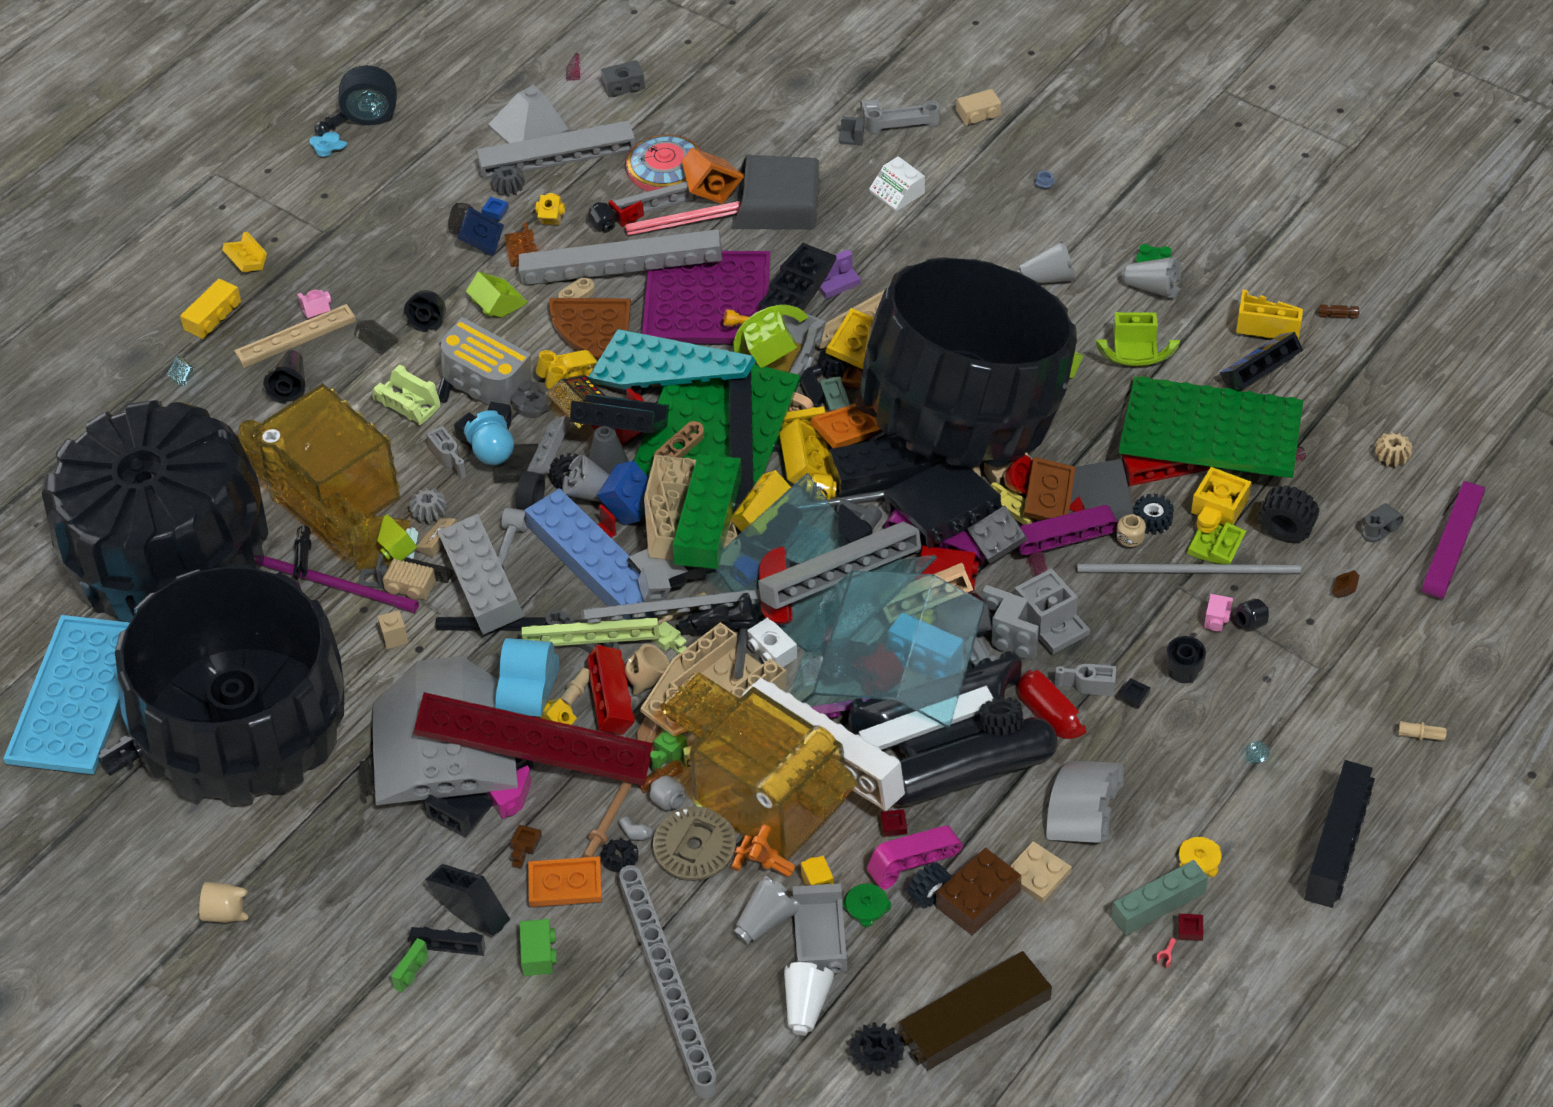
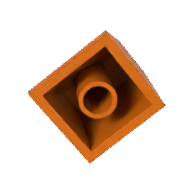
M693 147L682 159L690 193L720 204L726 201L744 178L743 174L725 159Z

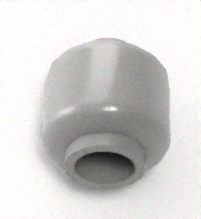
M662 776L652 782L650 798L664 810L677 809L684 802V787L673 778Z

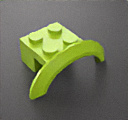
M790 305L771 306L756 312L738 329L733 344L734 352L746 354L744 349L746 340L748 350L760 368L765 367L797 348L793 335L785 325L783 315L794 317L799 322L809 317L803 310Z
M1115 312L1113 326L1115 352L1108 347L1107 339H1096V345L1100 354L1107 360L1123 366L1139 367L1157 364L1168 359L1178 349L1180 340H1169L1168 345L1158 353L1156 312Z

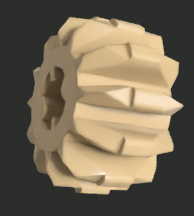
M1392 431L1389 435L1383 433L1376 442L1375 456L1378 457L1379 463L1386 462V466L1390 464L1395 468L1398 464L1404 466L1406 461H1409L1411 458L1412 443L1409 442L1408 437H1402L1401 432L1398 435Z

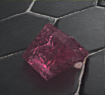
M578 53L574 54L566 67V80H580L581 78L580 57Z

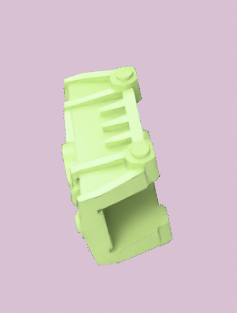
M398 365L391 372L390 382L388 381L385 385L378 383L373 388L372 396L375 401L378 400L385 407H390L405 415L410 421L414 420L418 425L426 422L440 408V400L435 384L430 381L425 382L412 375L401 365ZM392 386L400 388L403 393L393 392ZM429 404V405L432 406V407H431V408H428V407L421 408V405Z

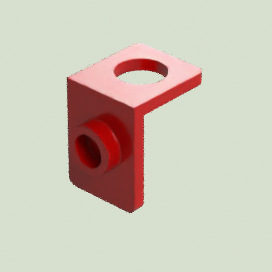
M612 200L608 201L611 208L616 211V222L621 227L644 216L642 201H638L623 210Z
M602 504L599 505L601 522L597 525L612 538L617 535L616 519Z

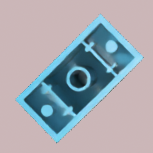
M512 638L504 640L500 658V678L497 685L495 708L529 716H542L559 671V656L554 653L553 642Z

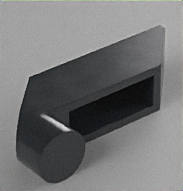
M819 365L808 367L801 377V388L805 396L813 402V407L816 408L821 407L824 402V392L817 380L818 377L822 376Z

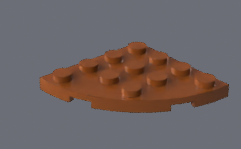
M549 298L551 320L560 337L576 351H590L595 359H600L618 329L629 331L631 298Z

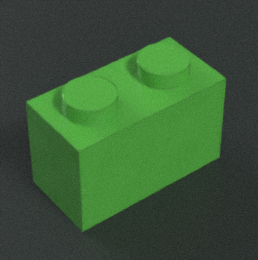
M549 919L520 921L523 975L553 974V964L557 963L556 949H552V943H556L555 928H550Z

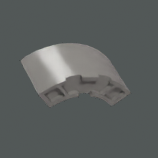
M807 314L809 318L799 322L794 317L783 315L785 325L793 335L797 348L765 367L798 374L801 378L805 370L812 366L815 360L811 357L815 346H820L826 321Z
M1068 761L1063 765L1056 777L1050 797L1046 829L1048 840L1101 843L1109 839V822L1112 809L1108 807L1110 799H1115L1119 789L1124 786L1123 763Z

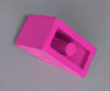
M528 765L517 770L518 788L487 792L488 799L492 801L493 807L502 819L515 815L524 807L532 783Z

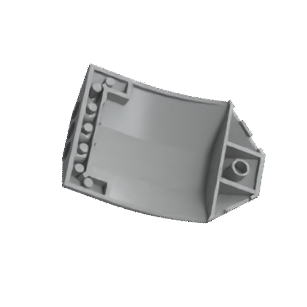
M463 656L422 660L415 662L374 702L373 757L376 805L425 800L430 794L436 798L518 788L515 757L413 735L423 692L495 708L499 679Z

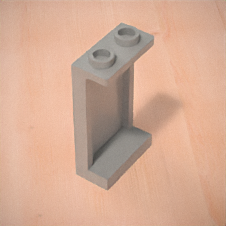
M841 883L792 886L793 898L801 905L794 915L797 962L817 964L818 970L824 971V967H826L834 974L846 972L847 955Z

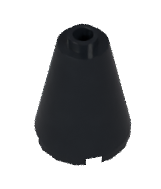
M295 350L284 352L265 375L263 386L266 389V394L274 401L284 404L287 401H293L294 403L302 398L305 392L303 357Z

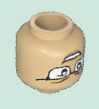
M1132 514L1120 518L1117 523L1116 533L1118 541L1127 547L1140 545L1145 539L1146 524L1144 520Z

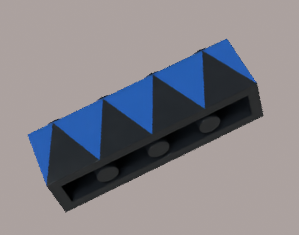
M1295 332L1280 334L1219 373L1227 388L1240 390L1303 351V348Z

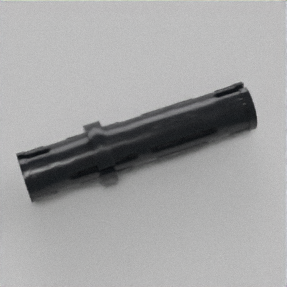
M302 526L297 528V538L294 541L296 553L293 572L298 577H300V571H302V577L308 573V555L312 545L310 540L311 529L308 526H304V531H302Z

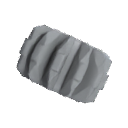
M426 488L425 491L418 489L417 494H412L409 507L414 519H418L420 523L427 521L429 524L431 520L438 522L439 517H444L447 504L442 492H438L436 488L431 491Z

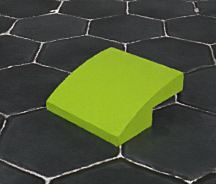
M1228 522L1225 523L1224 527L1218 524L1212 533H1204L1198 529L1187 554L1213 563L1231 564L1246 534V530Z

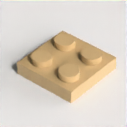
M1034 841L1010 865L1022 875L1021 889L1041 903L1052 894L1072 870V866Z

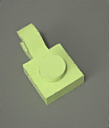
M665 621L659 625L660 639L650 640L666 651L671 647L678 654L687 648L684 646L687 641L681 636V632Z

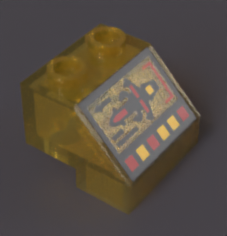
M585 374L562 378L546 392L569 419L572 401L585 402L586 394L606 396ZM574 423L579 429L584 425L581 423Z

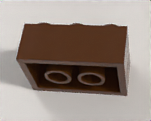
M985 847L936 891V908L973 936L1021 891L1022 875Z

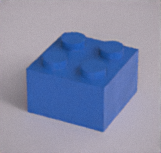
M634 460L617 464L597 493V496L622 525L639 522L645 514L644 495L649 478Z

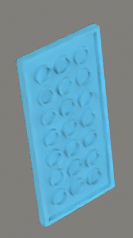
M61 615L3 758L5 764L86 774L95 773L100 760L98 757L99 751L105 747L120 707L115 649L119 633L126 630L129 625L128 622Z

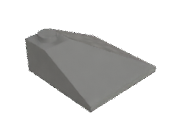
M534 85L517 93L488 124L489 128L506 143L569 132L568 127L545 94Z

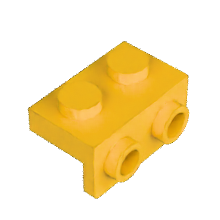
M243 232L240 242L223 244L222 250L242 272L263 270L267 252L248 232Z

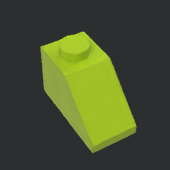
M386 514L383 518L377 540L382 546L380 552L387 560L395 558L402 561L417 548V545L408 533Z

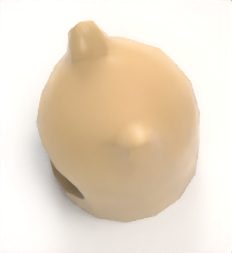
M643 644L629 658L625 665V675L633 686V695H639L644 690L656 685L670 664L663 651L652 644Z
M205 882L201 890L199 903L201 921L228 923L247 920L248 915L243 911V897L247 895V890L232 884Z

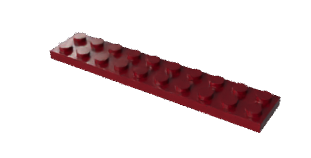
M423 692L413 735L643 786L647 778L653 744Z

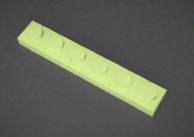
M658 618L623 619L619 621L522 627V638L524 640L553 642L554 646L660 639Z

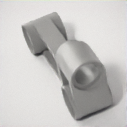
M878 99L860 101L861 115L864 118L865 128L870 133H879L884 128L919 124L933 127L940 123V104L936 101H926L920 106L882 110Z

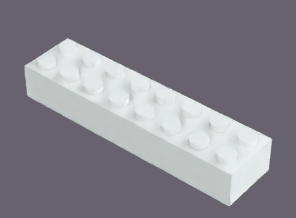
M760 678L742 694L748 726L793 754H796L819 731L828 734L833 741V745L813 766L873 804L887 811L905 794L901 763L896 757L887 755L878 746L864 741L861 736L855 735L846 730L843 725L831 721L825 714H820L813 710L807 703L800 702L792 694L785 693L772 682L769 683Z

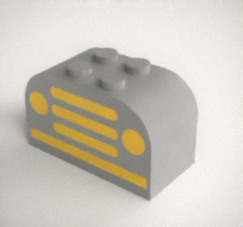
M461 317L441 341L443 377L456 389L468 393L474 399H478L490 405V402L508 404L512 401V395L518 390V386L523 381H531L530 353L464 317Z

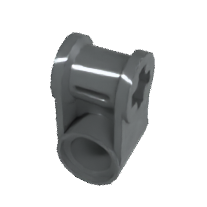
M1387 503L1382 504L1378 509L1366 516V527L1362 533L1363 538L1369 542L1380 541L1383 537L1401 526L1404 516Z

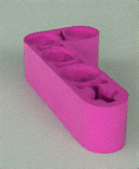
M948 825L886 841L874 850L867 871L875 883L883 890H886L896 883L901 871L953 857L962 850L963 844Z

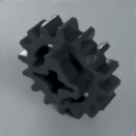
M873 1022L872 1028L863 1025V1032L856 1030L855 1038L850 1040L852 1063H859V1071L865 1068L868 1069V1075H871L873 1071H877L878 1076H881L882 1070L890 1074L891 1066L898 1068L899 1060H903L904 1042H901L902 1036L900 1034L895 1035L894 1027L887 1030L886 1023H883L881 1027H877L876 1022ZM890 1044H892L894 1048L893 1052L891 1051V1047H889ZM861 1046L863 1047L864 1054L861 1053Z

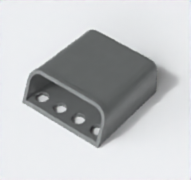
M747 154L739 169L744 178L735 190L734 202H741L738 214H733L731 229H815L820 184L819 160L807 157Z

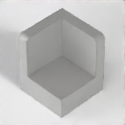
M648 566L642 568L638 582L644 602L666 600L671 587L665 567Z

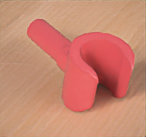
M1171 938L1167 948L1157 954V964H1159L1160 959L1166 958L1168 960L1166 968L1171 966V951L1176 943V939Z

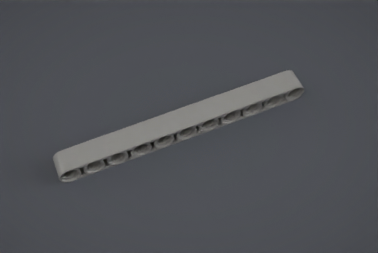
M626 866L619 873L623 897L693 1089L698 1097L703 1099L710 1098L717 1091L715 1070L641 871L636 866ZM687 1039H693V1041H691V1042H687V1041H685V1040H687ZM695 1060H701V1062H699V1063H695V1062H693V1061H695ZM702 1081H709V1083H707V1084H702V1083H700V1082H702Z

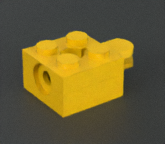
M1211 467L1193 495L1191 513L1198 515L1197 528L1204 533H1212L1218 524L1225 525L1228 522L1234 525L1249 500L1251 481Z

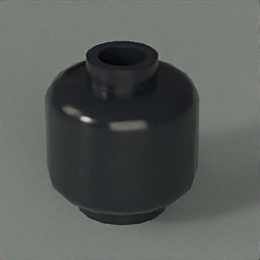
M597 202L589 208L588 220L596 231L609 232L615 227L617 215L609 204Z
M1256 598L1240 603L1235 613L1237 624L1249 631L1265 626L1269 619L1268 607L1263 601Z

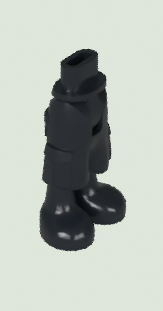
M743 593L736 608L729 610L728 605L725 604L712 607L709 610L698 612L692 616L688 615V619L679 621V627L683 635L692 633L694 636L706 634L721 622L734 632L735 628H752L759 623V617L756 607L752 606L750 594Z

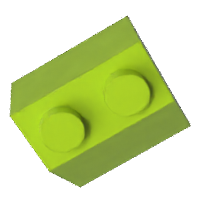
M479 271L466 290L472 297L471 300L475 304L480 305L483 308L482 311L490 317H493V315L504 317L528 302L506 279Z

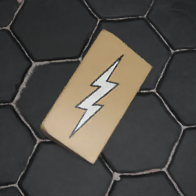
M454 518L439 519L419 542L415 550L434 558L444 546L437 531L457 523V520Z

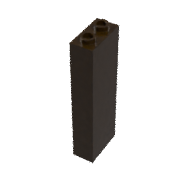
M1021 951L899 1021L898 1034L902 1036L901 1042H904V1046L908 1045L911 1049L918 1065L922 1064L926 1071H929L1051 1000L1052 986L1025 952Z

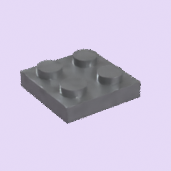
M1006 506L1001 507L968 528L971 536L990 564L1028 541Z

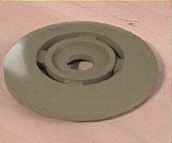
M705 807L683 808L668 815L657 827L653 838L654 855L659 865L674 877L684 880L710 878L721 872L731 862L736 850L735 831L728 819L715 810ZM697 838L701 840L702 845L698 849H691L687 845L688 841Z

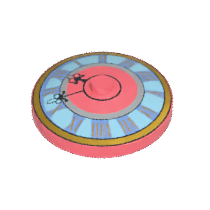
M677 135L649 137L636 144L628 153L626 159L627 174L636 186L646 191H653L686 182L682 159L692 147L701 149L693 141Z

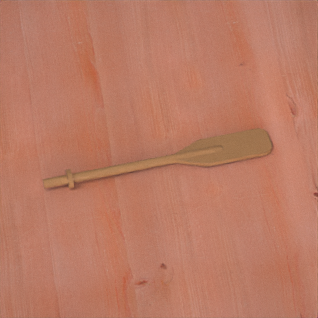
M646 716L637 731V740L653 743L651 752L655 751L654 740L664 729ZM623 781L598 829L591 830L588 836L591 842L583 857H593L598 847L606 844L608 838L605 834L633 783Z

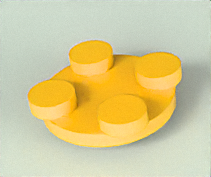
M1193 837L1184 840L1179 850V867L1195 860L1208 877H1215L1218 874V867L1222 857L1220 846L1205 837Z

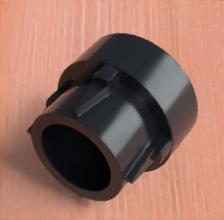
M1180 636L1171 640L1166 651L1168 676H1171L1173 680L1179 683H1193L1205 664L1206 649L1203 643L1190 636Z

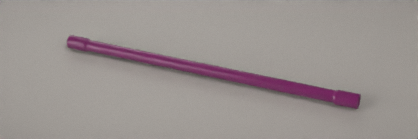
M264 556L261 566L296 576L293 572L294 564ZM308 569L307 575L302 577V571H300L299 578L392 605L404 611L415 614L419 607V601L390 594Z

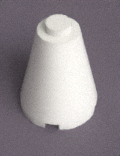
M794 962L790 963V968L786 965L784 970L788 1027L793 1030L794 1034L807 1035V1032H812L832 985L834 973L824 967V971L818 970L817 964Z

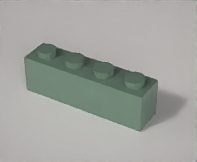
M1192 860L1114 901L1112 919L1126 936L1205 894L1208 876L1195 860Z

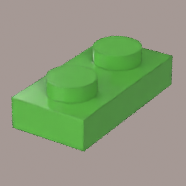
M417 938L391 975L395 990L403 993L407 985L409 986L413 983L419 968L426 964L429 954L425 941Z

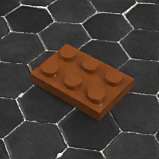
M1033 457L1023 516L1042 521L1069 514L1076 467Z

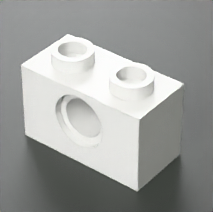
M768 617L747 630L748 647L752 652L759 654L764 663L768 659H772L781 667H784L797 659V644L775 622L769 620Z

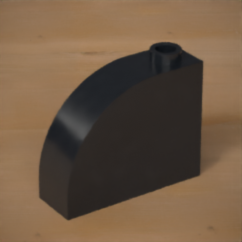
M441 864L425 879L437 898L450 912L462 922L478 931L494 936L510 920L490 885L482 875Z

